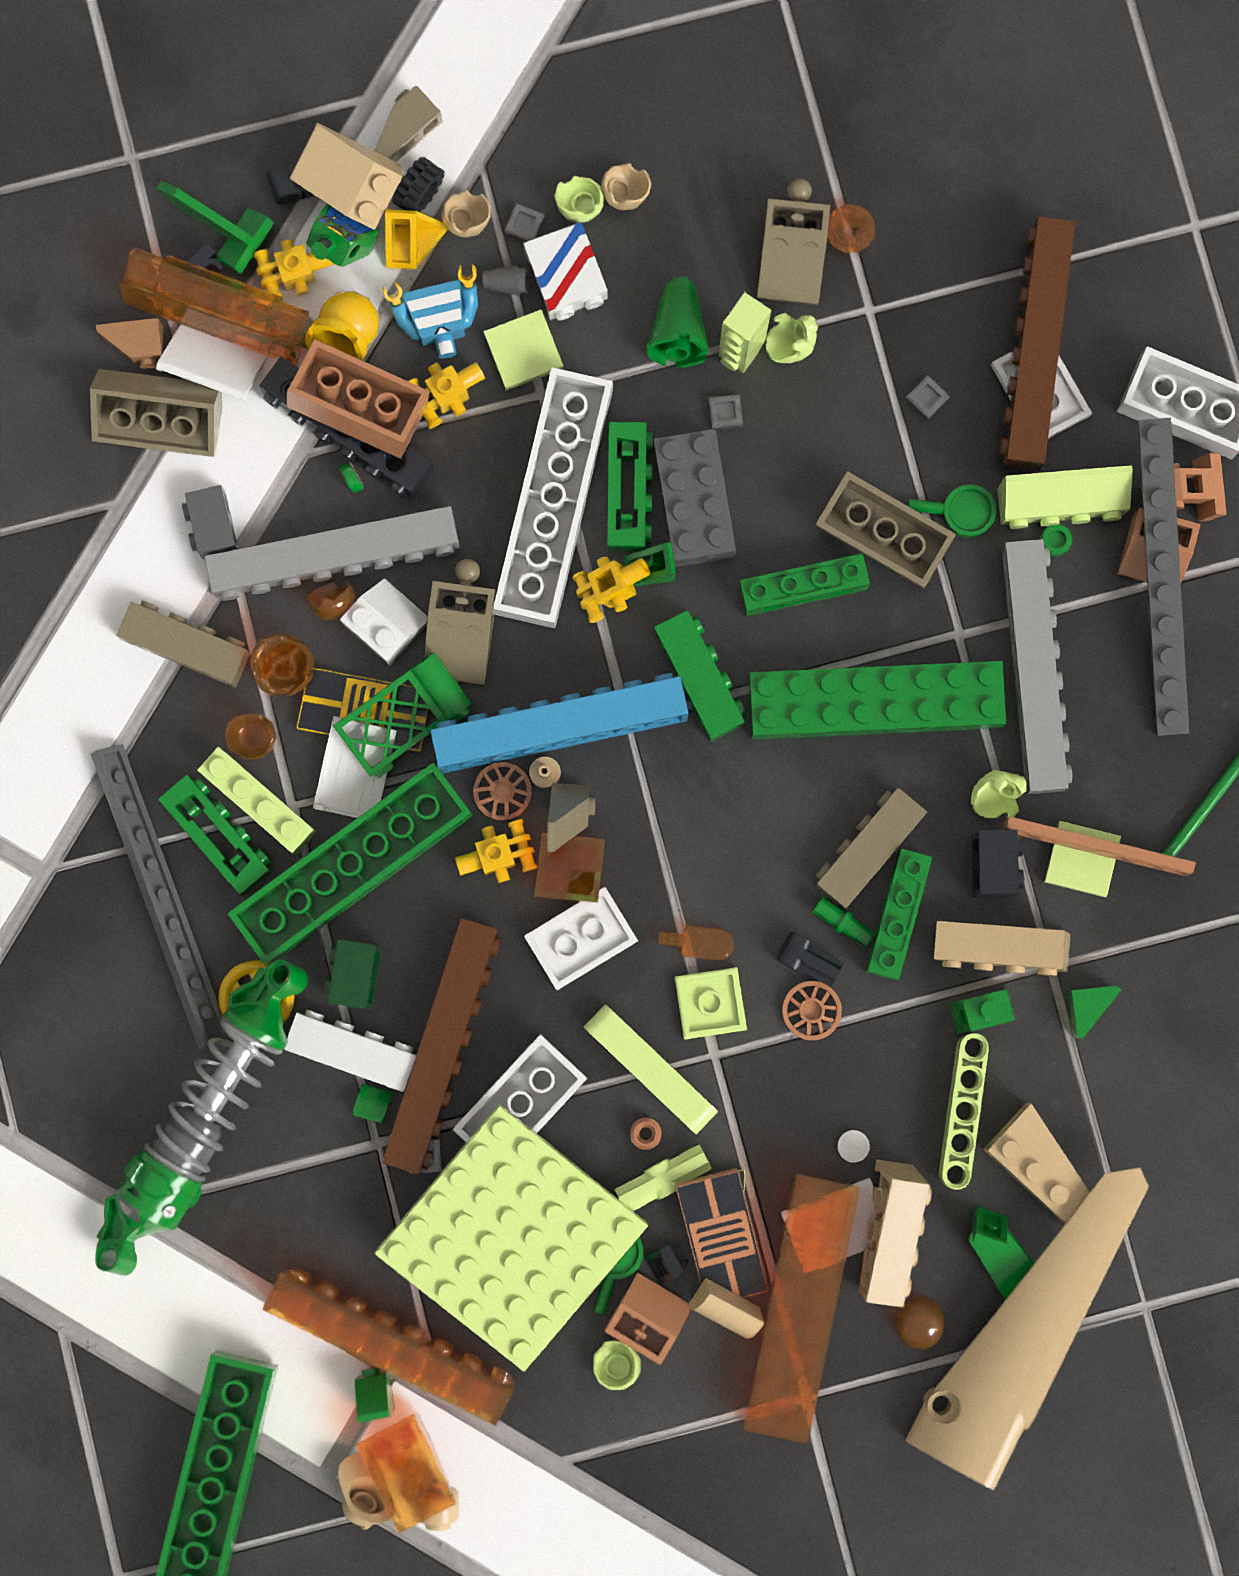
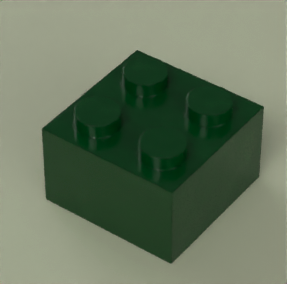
M338 940L337 946H331L329 965L334 966L332 978L327 977L324 988V997H329L328 1004L372 1010L382 947L345 940Z

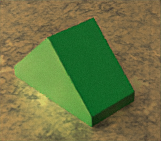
M667 542L623 556L624 566L642 558L649 567L650 575L633 584L634 587L675 581L676 573L671 543Z
M1118 986L1067 991L1071 1032L1075 1039L1081 1040L1121 991Z

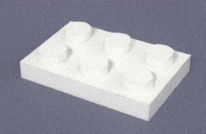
M1012 352L993 361L991 364L1006 393L1009 377H1014L1016 365H1011ZM1060 356L1058 357L1048 439L1090 417L1092 414Z
M606 887L524 936L556 990L561 989L638 942Z

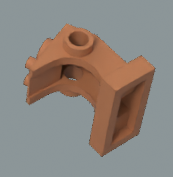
M1209 453L1192 460L1193 468H1180V464L1174 463L1176 510L1183 509L1184 503H1194L1197 505L1198 521H1210L1227 515L1220 453ZM1186 479L1194 480L1195 493L1187 492Z

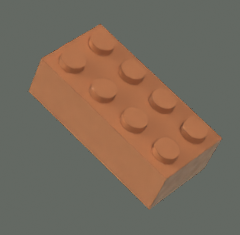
M314 339L287 390L286 407L401 459L427 408L430 391Z

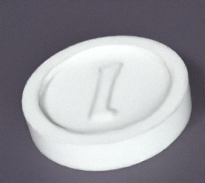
M850 1130L841 1135L837 1148L840 1156L846 1161L859 1162L867 1156L870 1145L867 1137L862 1132Z

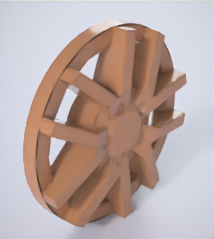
M497 762L488 765L478 774L473 786V796L477 807L484 815L494 820L507 821L520 816L526 810L531 801L532 786L527 774L520 767L508 762ZM507 767L511 769L503 778L498 768ZM492 769L495 770L499 778L494 782L487 775V772ZM514 771H517L521 776L512 783L508 779ZM484 776L490 786L478 788ZM523 780L526 783L527 792L516 789ZM490 791L491 797L483 800L479 799V792ZM515 793L526 796L524 804L513 799ZM494 801L492 813L482 806ZM509 803L520 807L516 812L509 814ZM498 804H505V815H496Z
M806 981L796 985L788 992L783 1002L782 1014L786 1026L794 1035L805 1040H820L829 1036L837 1028L841 1020L842 1007L838 995L831 987L818 981ZM806 986H814V989L810 997L804 992L802 988ZM818 988L828 991L821 1001L815 998ZM797 990L805 998L801 1004L792 997ZM829 995L833 997L836 1006L824 1005ZM791 1001L799 1009L787 1014L788 1003ZM825 1009L836 1010L835 1019L825 1017ZM799 1013L802 1020L792 1026L788 1017ZM821 1020L831 1022L833 1025L824 1032ZM806 1022L807 1035L800 1033L795 1028ZM811 1023H817L819 1035H811Z

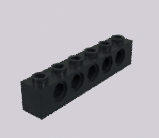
M280 356L259 384L264 394L262 399L276 409L282 406L289 411L287 416L298 425L303 426L306 423L314 429L312 434L322 442L328 444L329 441H332L340 447L337 451L346 459L353 462L356 458L365 465L363 470L375 479L382 476L390 482L388 487L399 496L403 497L407 494L414 498L435 469L433 462L408 445L401 458L404 462L402 469L396 472L387 469L388 463L393 459L400 458L381 449H377L372 454H366L362 451L365 442L350 435L340 436L337 434L336 429L286 407L287 390L299 368Z

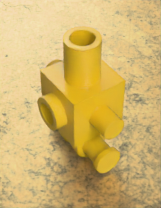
M292 239L281 242L283 251L273 253L276 260L270 263L269 251L266 249L253 254L259 266L256 269L258 276H263L260 284L267 291L268 302H277L283 298L278 288V285L284 284L286 291L295 288L297 296L306 295L309 293L307 284L316 282L313 272L333 266L334 263L327 258L319 260L313 256L312 252L307 254L304 245L294 246Z
M476 362L456 373L452 365L442 370L439 363H435L428 368L432 377L425 380L426 390L430 391L429 398L433 397V400L428 402L422 417L428 423L429 429H433L442 423V419L434 411L438 408L442 414L452 409L456 417L467 411L463 405V402L469 399L466 389L485 379L482 370ZM417 378L408 381L419 386Z
M602 557L597 560L598 569L590 573L581 571L573 575V580L578 586L576 590L578 598H583L580 604L583 610H587L590 623L598 622L604 618L603 613L599 609L600 604L609 608L614 607L616 612H621L627 608L625 600L637 594L633 584L650 575L649 567L642 558L624 566L614 560L610 562L608 557Z
M523 819L508 823V827L511 828L513 838L509 840L506 834L496 836L493 826L481 829L484 840L475 843L477 851L455 857L460 875L483 869L485 875L495 873L498 883L510 880L507 868L516 866L514 859L517 858L521 860L523 873L537 869V864L535 865L532 853L535 851L533 847L528 846L527 841L531 840L529 834H525L522 825L524 823ZM517 845L518 851L511 852L510 846Z

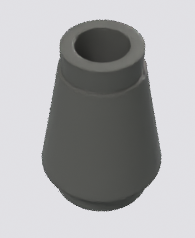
M520 264L484 270L483 272L484 289L518 296L521 293H527L529 290L528 268H521Z

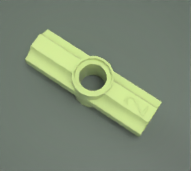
M697 1145L680 1153V1155L671 1160L667 1158L643 1171L644 1174L617 1187L615 1191L619 1200L632 1211H635L656 1198L660 1200L676 1192L675 1184L692 1180L712 1168L700 1145Z

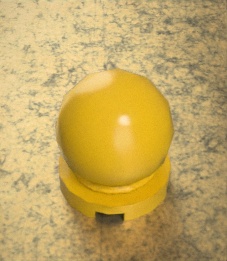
M356 291L337 292L321 306L318 319H315L307 330L305 343L308 350L315 339L363 361L367 354V347L377 336L380 320L378 311L368 297Z

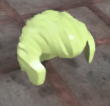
M783 313L774 317V322H778V324L771 328L766 336V349L772 360L778 363H793L801 361L812 353L818 325L813 316L803 315L796 320L787 313Z
M998 770L989 772L974 786L971 804L975 813L989 819H997L1002 814H1008V817H1015L1019 812L1016 798L1027 791V782L1024 777L1018 774Z

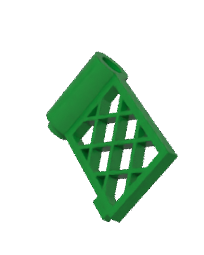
M432 652L334 724L333 727L371 777L376 773L380 778L394 768L391 763L394 759L429 735L431 730L437 729V723L450 719L457 722L470 712L468 706L472 702L438 655ZM406 680H409L415 688L414 702L395 700L397 687ZM393 691L391 699L383 698ZM419 695L421 696V698L424 700V702H425L426 704H419V703H418V697H419ZM378 701L391 703L388 721L370 719L372 705ZM395 704L413 706L410 724L392 722ZM417 707L430 709L437 720L427 727L414 725ZM367 710L366 718L357 717ZM352 720L364 721L363 740L349 738L342 727ZM369 722L387 725L385 743L367 741ZM391 726L409 728L407 742L401 746L389 744ZM413 729L422 730L412 737ZM353 742L362 744L361 753ZM366 744L384 747L382 760L373 767L364 758ZM388 748L396 749L387 756Z

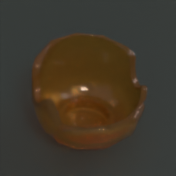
M345 581L344 589H340L335 583H329L313 591L305 599L311 611L318 619L334 621L342 618L357 600V594L354 588Z
M256 712L237 715L228 723L225 732L228 749L246 760L265 757L274 748L277 738L273 723L267 717Z
M920 1296L904 1302L896 1319V1329L900 1340L906 1345L920 1350L931 1348L937 1344L944 1332V1315L936 1302L930 1298Z

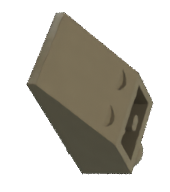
M797 178L792 180L787 188V194L791 201L768 199L766 205L757 299L818 305L830 205L806 203L812 194L811 185L807 180ZM781 219L785 222L786 226H775L774 222ZM813 223L816 226V230L814 228L805 229V224Z
M463 559L455 568V574L460 584L432 582L424 657L435 652L456 681L485 685L495 616L493 606L497 591L495 589L472 586V583L480 575V567L472 559ZM447 596L455 598V604L452 607L444 605V599ZM479 600H483L486 603V608L481 612L476 611L474 607L475 603Z

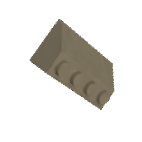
M104 369L98 370L90 387L92 441L209 457L215 456L222 414V392L189 380Z
M848 471L815 524L818 528L923 589L956 536L955 533Z

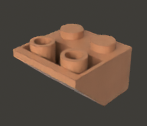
M1139 508L1132 516L1117 574L1147 582L1143 508ZM1177 518L1180 580L1182 583L1194 552L1201 524Z
M637 1272L606 1325L605 1332L661 1365L691 1309L688 1302Z

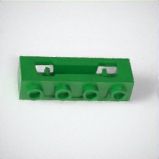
M609 422L608 551L645 550V543H651L652 524H645V512H652V493H646V481H652V463H646V451H652L653 432H646L647 422ZM617 444L622 445V460L633 461V447L639 448L638 459H635L634 515H638V527L632 528V514H621V459H617ZM616 515H621L620 530H616Z
M862 553L740 580L739 591L746 617L867 590L870 582Z
M186 775L158 800L239 895L245 896L272 873V870L268 867L271 860L260 848L254 851L247 842L251 839L249 834L240 824L234 827L227 818L231 814L219 800L214 804L206 795L210 792L207 785L199 777L193 780L192 777ZM197 798L205 807L203 812L234 848L239 851L242 850L251 861L247 864L239 854L229 861L201 826L194 820H189L180 808L184 807L190 816L196 817L202 812V809L193 801ZM228 861L239 871L238 875L227 865Z
M905 849L898 851L865 973L894 981L899 980L932 857Z

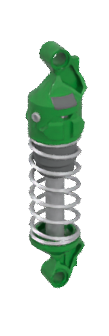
M282 959L276 960L264 969L259 967L250 982L238 987L229 994L228 1008L220 1022L223 1030L234 1041L231 1042L220 1038H212L207 1041L210 1051L221 1063L207 1059L196 1060L194 1063L195 1068L208 1084L194 1080L184 1081L181 1084L185 1095L195 1105L181 1101L171 1102L168 1105L173 1116L172 1119H168L166 1123L157 1124L158 1136L155 1141L145 1144L139 1155L129 1160L124 1172L126 1176L116 1193L105 1198L104 1224L96 1236L99 1240L95 1252V1264L99 1270L120 1276L131 1274L137 1265L135 1241L153 1233L175 1230L187 1209L193 1207L198 1202L202 1192L200 1187L205 1181L203 1172H210L207 1164L216 1150H223L222 1145L217 1143L222 1135L220 1124L230 1130L236 1129L235 1124L221 1117L219 1113L227 1100L243 1109L249 1108L248 1103L232 1094L240 1079L257 1088L262 1087L261 1082L245 1072L253 1058L270 1067L274 1066V1062L258 1051L259 1047L278 1055L282 1053L288 1044L283 1028L280 1001L291 995H297L306 988L308 976L303 968ZM213 1044L229 1047V1050L224 1056ZM200 1065L216 1068V1071L210 1077ZM188 1086L204 1090L199 1099L188 1089Z

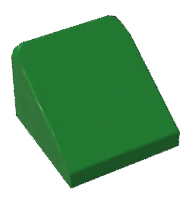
M362 1084L352 1115L383 1124L393 1092Z

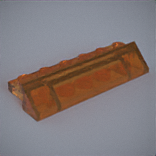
M133 248L130 251L124 280L120 282L124 304L277 360L282 356L294 366L298 365L305 340L303 334L309 311L283 302L284 297L168 255L162 258L137 248Z

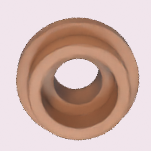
M651 1118L638 1119L630 1129L631 1141L640 1149H652L661 1140V1128ZM647 1127L651 1129L652 1136L650 1139L644 1140L640 1137L639 1133L642 1128Z

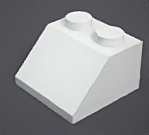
M384 578L364 593L342 616L340 621L351 633L385 663L391 666L427 626L428 616Z

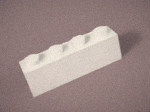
M306 1009L305 1015L296 1013L287 1038L288 1044L284 1050L405 1092L417 1054L412 1053L414 1047L396 1041L394 1046L382 1042L384 1036L367 1030L364 1036L352 1032L353 1025L336 1020L335 1025L323 1021L324 1015Z

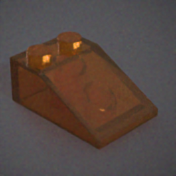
M418 1412L355 1444L398 1534L457 1504L433 1441Z

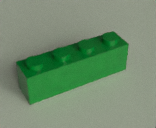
M687 610L655 626L654 633L676 676L681 677L683 690L709 741L712 742L744 726L745 721L743 717L747 716V713L739 699L734 701L729 692V689L733 688L731 681L725 671L719 672L715 661L719 659L711 643L705 645L700 635L704 633V629L698 617H691Z

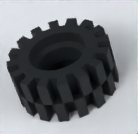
M420 157L418 161L416 160L413 163L412 167L407 169L406 175H403L392 196V202L402 210L418 211L421 213L422 210H425L427 204L433 200L434 194H437L439 191L438 187L443 183L445 171L426 157Z

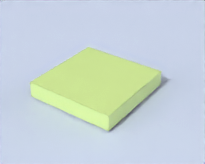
M542 310L484 331L485 338L506 390L549 375L552 367L564 369Z
M1058 821L1057 824L1058 829L1120 843L1121 836L1063 821ZM1053 844L1044 883L1106 898L1116 859Z
M737 967L675 976L684 1039L747 1030Z

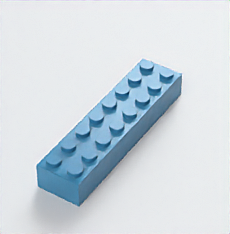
M672 673L654 677V682L642 684L641 680L624 683V688L611 691V687H602L592 690L593 695L580 698L579 693L561 697L562 702L549 704L548 700L531 703L530 709L518 711L517 707H509L499 710L498 716L487 717L486 713L469 716L468 722L456 724L455 720L437 723V729L431 730L438 768L444 774L686 722L688 719V709L681 677L673 678Z

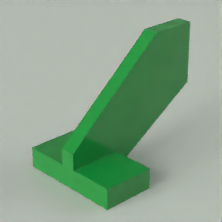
M160 181L156 187L178 209L227 238L215 259L220 261L222 266L240 274L274 224L268 216L247 208L238 224L234 225L177 187Z
M977 1206L973 1214L969 1241L1006 1300L1034 1265L1035 1261L1008 1230L1007 1216Z

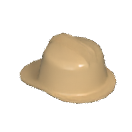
M352 1454L345 1457L340 1463L337 1473L343 1494L342 1509L344 1515L352 1523L361 1526L363 1530L369 1529L373 1524L387 1522L394 1514L395 1504L379 1464L364 1454Z

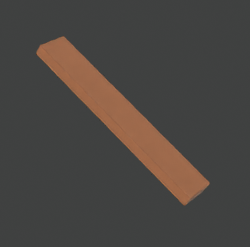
M1010 816L1005 819L1002 829L1018 830L1019 836L1182 876L1194 873L1196 864L1193 861Z

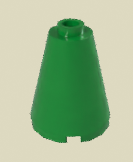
M675 277L665 284L647 343V356L652 361L666 366V361L676 362L677 368H685L703 363L706 360V354L708 355L709 346L696 286L688 278Z

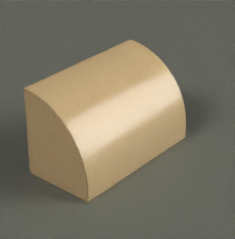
M707 1278L704 1279L689 1303L690 1309L746 1339L753 1337L764 1325L759 1306Z

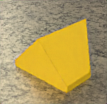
M386 209V268L417 270V266L448 228L443 222L418 211Z

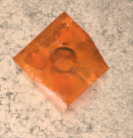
M542 832L535 897L570 902L598 903L605 839L574 836L554 852H547L548 833Z

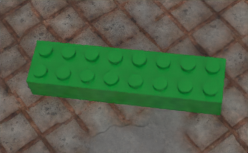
M1002 661L751 672L748 677L751 740L1002 728L1006 724Z
M433 762L230 911L228 915L264 965L268 966L297 947L473 817V815Z
M219 1350L214 1351L210 1355L156 1576H227L277 1374V1364Z

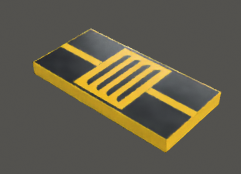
M309 667L297 729L329 735L333 716L344 718L392 682ZM401 684L397 687L395 700L414 702L415 688ZM393 691L383 698L391 699ZM419 695V697H418V703H419V704H426V703L424 702V700L421 698V696ZM378 701L372 705L370 719L388 721L391 703ZM395 704L392 722L410 724L413 706ZM417 707L414 725L426 727L429 709ZM367 710L357 717L366 718ZM369 722L371 725L387 728V725ZM391 726V729L397 730L394 745L401 746L407 742L409 728ZM413 729L412 737L422 730ZM423 739L408 750L421 752Z

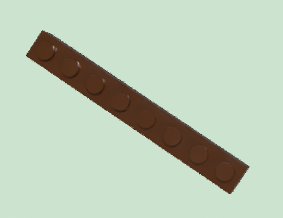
M1038 217L1034 227L1029 226L1026 245H1031L1030 256H1025L1022 271L1023 275H1027L1026 286H1021L1019 294V305H1023L1022 316H1017L1015 335H1020L1019 344L1013 347L1011 355V365H1016L1014 377H1009L1007 395H1012L1011 406H1006L1003 417V425L1008 426L1007 437L1001 438L999 455L1004 456L1003 466L1040 471L1045 464L1075 221Z
M463 918L460 919L382 1161L383 1164L418 1175L421 1174L422 1169H429L434 1153L429 1151V1146L432 1138L437 1140L443 1126V1121L438 1120L442 1107L446 1109L449 1107L453 1090L448 1089L451 1078H458L463 1060L459 1059L458 1056L461 1047L467 1048L473 1029L468 1028L471 1016H478L483 1000L478 998L481 985L487 987L492 973V969L487 966L491 955L496 957L501 945L502 938L497 937V929Z

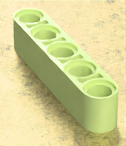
M606 1004L584 1026L598 1042L696 1135L718 1112Z
M977 1033L965 1034L958 1040L951 1080L939 1178L945 1186L955 1190L966 1187L970 1182L989 1051L987 1040ZM971 1038L976 1039L980 1044V1051L974 1057L969 1056L965 1051V1044ZM966 1070L972 1071L976 1076V1082L971 1088H965L960 1082L961 1074ZM961 1102H967L971 1107V1115L965 1120L959 1119L956 1115V1107ZM957 1134H963L967 1139L966 1148L960 1152H956L951 1145L952 1138ZM958 1165L963 1172L962 1179L957 1183H951L947 1178L948 1169Z

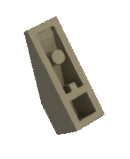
M417 85L411 90L406 89L402 91L395 99L396 103L390 111L374 150L395 162H398L443 122L441 111Z
M552 783L548 817L547 852H554L588 827L589 815H595L596 796H590V785Z

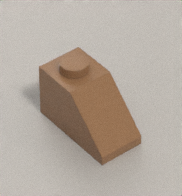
M158 318L96 325L97 333L106 343L134 365H140V368H155L165 351L163 326Z

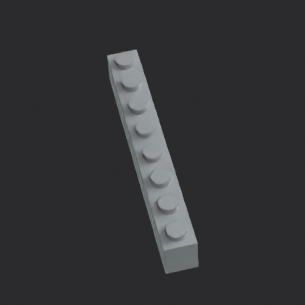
M451 506L208 555L205 556L212 594L216 598L221 597L222 601L237 599L240 597L239 593L252 591V594H263L271 591L270 587L282 585L283 588L296 587L301 585V580L313 578L314 582H321L331 579V574L344 572L345 576L361 573L362 568L374 566L375 569H385L393 566L394 561L405 559V563H414L423 560L424 555L434 553L436 557L448 556L454 553V549L460 548L453 511Z
M1043 539L1006 542L1002 547L1023 770L1024 778L1027 782L1026 794L1061 792L1068 789V783H1072V768L1070 764L1066 765L1065 752H1069L1068 734L1063 733L1062 721L1066 720L1065 703L1059 700V690L1063 689V678L1061 671L1056 670L1055 659L1060 657L1058 640H1053L1052 628H1056L1057 618L1055 609H1050L1049 597H1053L1054 592L1053 581L1051 578L1047 579L1046 567L1050 566L1049 548H1044Z

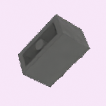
M222 485L185 493L186 503H182V510L186 522L191 521L193 533H188L192 551H197L200 557L205 559V556L237 550L238 544L227 494Z

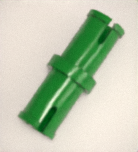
M823 896L811 912L835 927L833 931L838 934L842 932L863 948L867 946L875 933L874 930L869 929L852 917L853 913L848 910L844 912Z

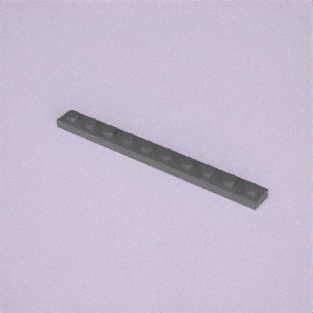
M1171 417L1137 420L1156 735L1189 734Z
M121 744L96 750L91 754L92 760L198 1049L208 1047L207 1041L212 1038L228 1040L231 1037L221 1026L220 1020L223 1015L124 746Z

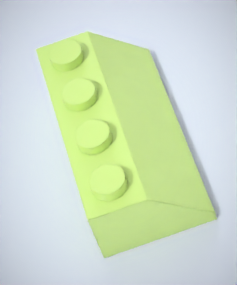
M1132 465L1005 476L997 488L1001 525H1009L1010 529H1022L1028 527V523L1040 522L1041 526L1048 527L1060 524V520H1072V524L1088 523L1091 521L1090 518L1103 517V521L1122 519L1121 515H1125L1130 510Z

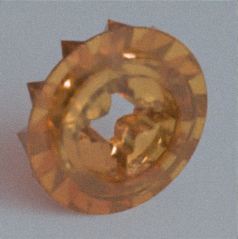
M853 204L843 205L835 209L829 216L827 238L831 242L832 247L841 250L843 254L847 252L857 254L859 251L868 248L875 235V223L871 214L863 207ZM847 218L852 227L859 228L855 231L854 240H852L848 233L841 232L846 227Z

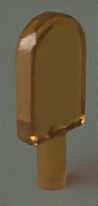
M686 925L683 934L659 933L658 944L682 947L681 954L684 957L724 960L731 955L734 949V940L731 934L722 929Z

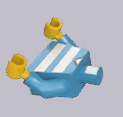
M473 264V274L471 276H464L461 272V265L458 267L459 280L402 293L400 285L394 281L397 291L393 295H388L384 285L382 287L383 295L388 301H391L390 308L397 325L412 339L421 340L423 346L435 344L440 359L449 358L457 354L454 339L465 336V329L472 325L477 311V288L473 282L476 278L477 269Z

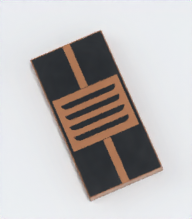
M734 1168L675 1184L700 1284L707 1278L742 1298L767 1292L768 1287L738 1169Z

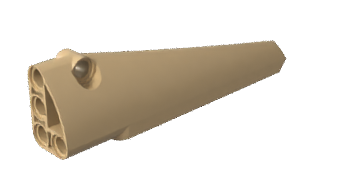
M1140 1168L1104 1173L1056 1237L936 1387L929 1389L925 1393L923 1406L905 1440L906 1442L994 1490L1023 1429L1029 1428L1149 1187ZM943 1395L947 1399V1405L944 1410L936 1412L932 1408L933 1400Z

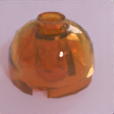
M284 632L270 634L261 639L252 651L250 658L252 676L259 688L270 696L277 697L276 694L295 695L303 690L313 677L314 657L305 642L293 634Z

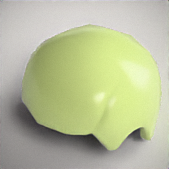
M573 176L567 183L560 182L554 195L559 212L568 221L583 223L593 219L601 212L604 204L601 187L591 178Z
M619 1340L604 1342L593 1357L594 1375L601 1385L610 1390H624L637 1380L640 1374L641 1359L637 1351Z

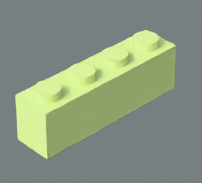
M747 293L742 295L722 324L718 354L722 358L720 361L724 366L732 371L738 369L742 373L746 371L765 344L771 314L769 308Z
M217 747L197 770L294 855L297 856L317 833L220 747Z

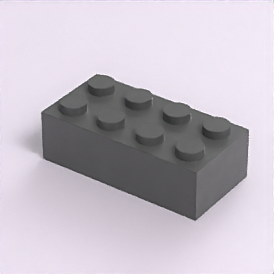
M716 429L655 438L653 449L669 543L672 545L674 566L680 567L735 558L736 547Z

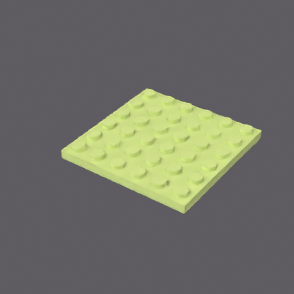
M498 1104L375 1250V1255L521 1370L525 1371L648 1227V1224L502 1105Z

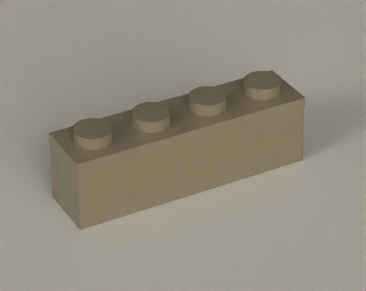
M142 600L140 605L130 602L116 634L121 641L236 688L250 656V653L244 649V642L230 636L227 637L226 641L215 636V630L201 624L196 629L186 624L188 619L172 612L167 617L158 613L159 607Z
M897 788L894 793H891L889 790L885 792L876 803L880 807L878 812L873 817L867 814L856 827L860 831L856 838L851 841L847 837L836 850V853L840 856L834 864L831 865L826 862L815 875L819 879L815 886L843 910L849 906L927 813L925 809L900 788Z

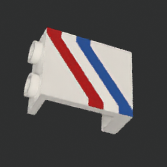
M582 222L523 243L528 263H531L546 303L550 320L556 317L558 320L567 319L575 314L574 311L584 307L588 310L601 306L604 303L603 300L608 299L606 285Z

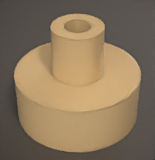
M544 756L533 761L529 769V775L534 785L542 789L552 788V783L559 782L561 770L559 764L553 758ZM543 770L548 771L546 774L542 773Z

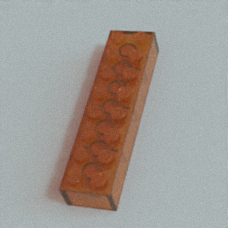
M797 1172L794 1173L743 1420L745 1431L808 1444L860 1187L857 1185Z
M294 1267L293 1270L286 1269L279 1274L262 1308L263 1311L494 1426L497 1425L516 1383L511 1380L512 1375L498 1367H495L492 1371L482 1366L483 1360L470 1353H466L465 1356L453 1352L454 1346L439 1338H437L436 1342H433L424 1337L426 1332L411 1324H408L405 1328L395 1323L397 1318L383 1310L375 1313L367 1309V1302L355 1296L347 1299L338 1294L340 1289L327 1282L322 1281V1284L314 1283L309 1280L311 1275L299 1268Z

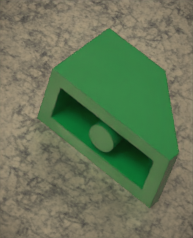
M380 1367L361 1370L362 1375L357 1376L354 1380L358 1423L390 1417L396 1408L389 1370L381 1372Z

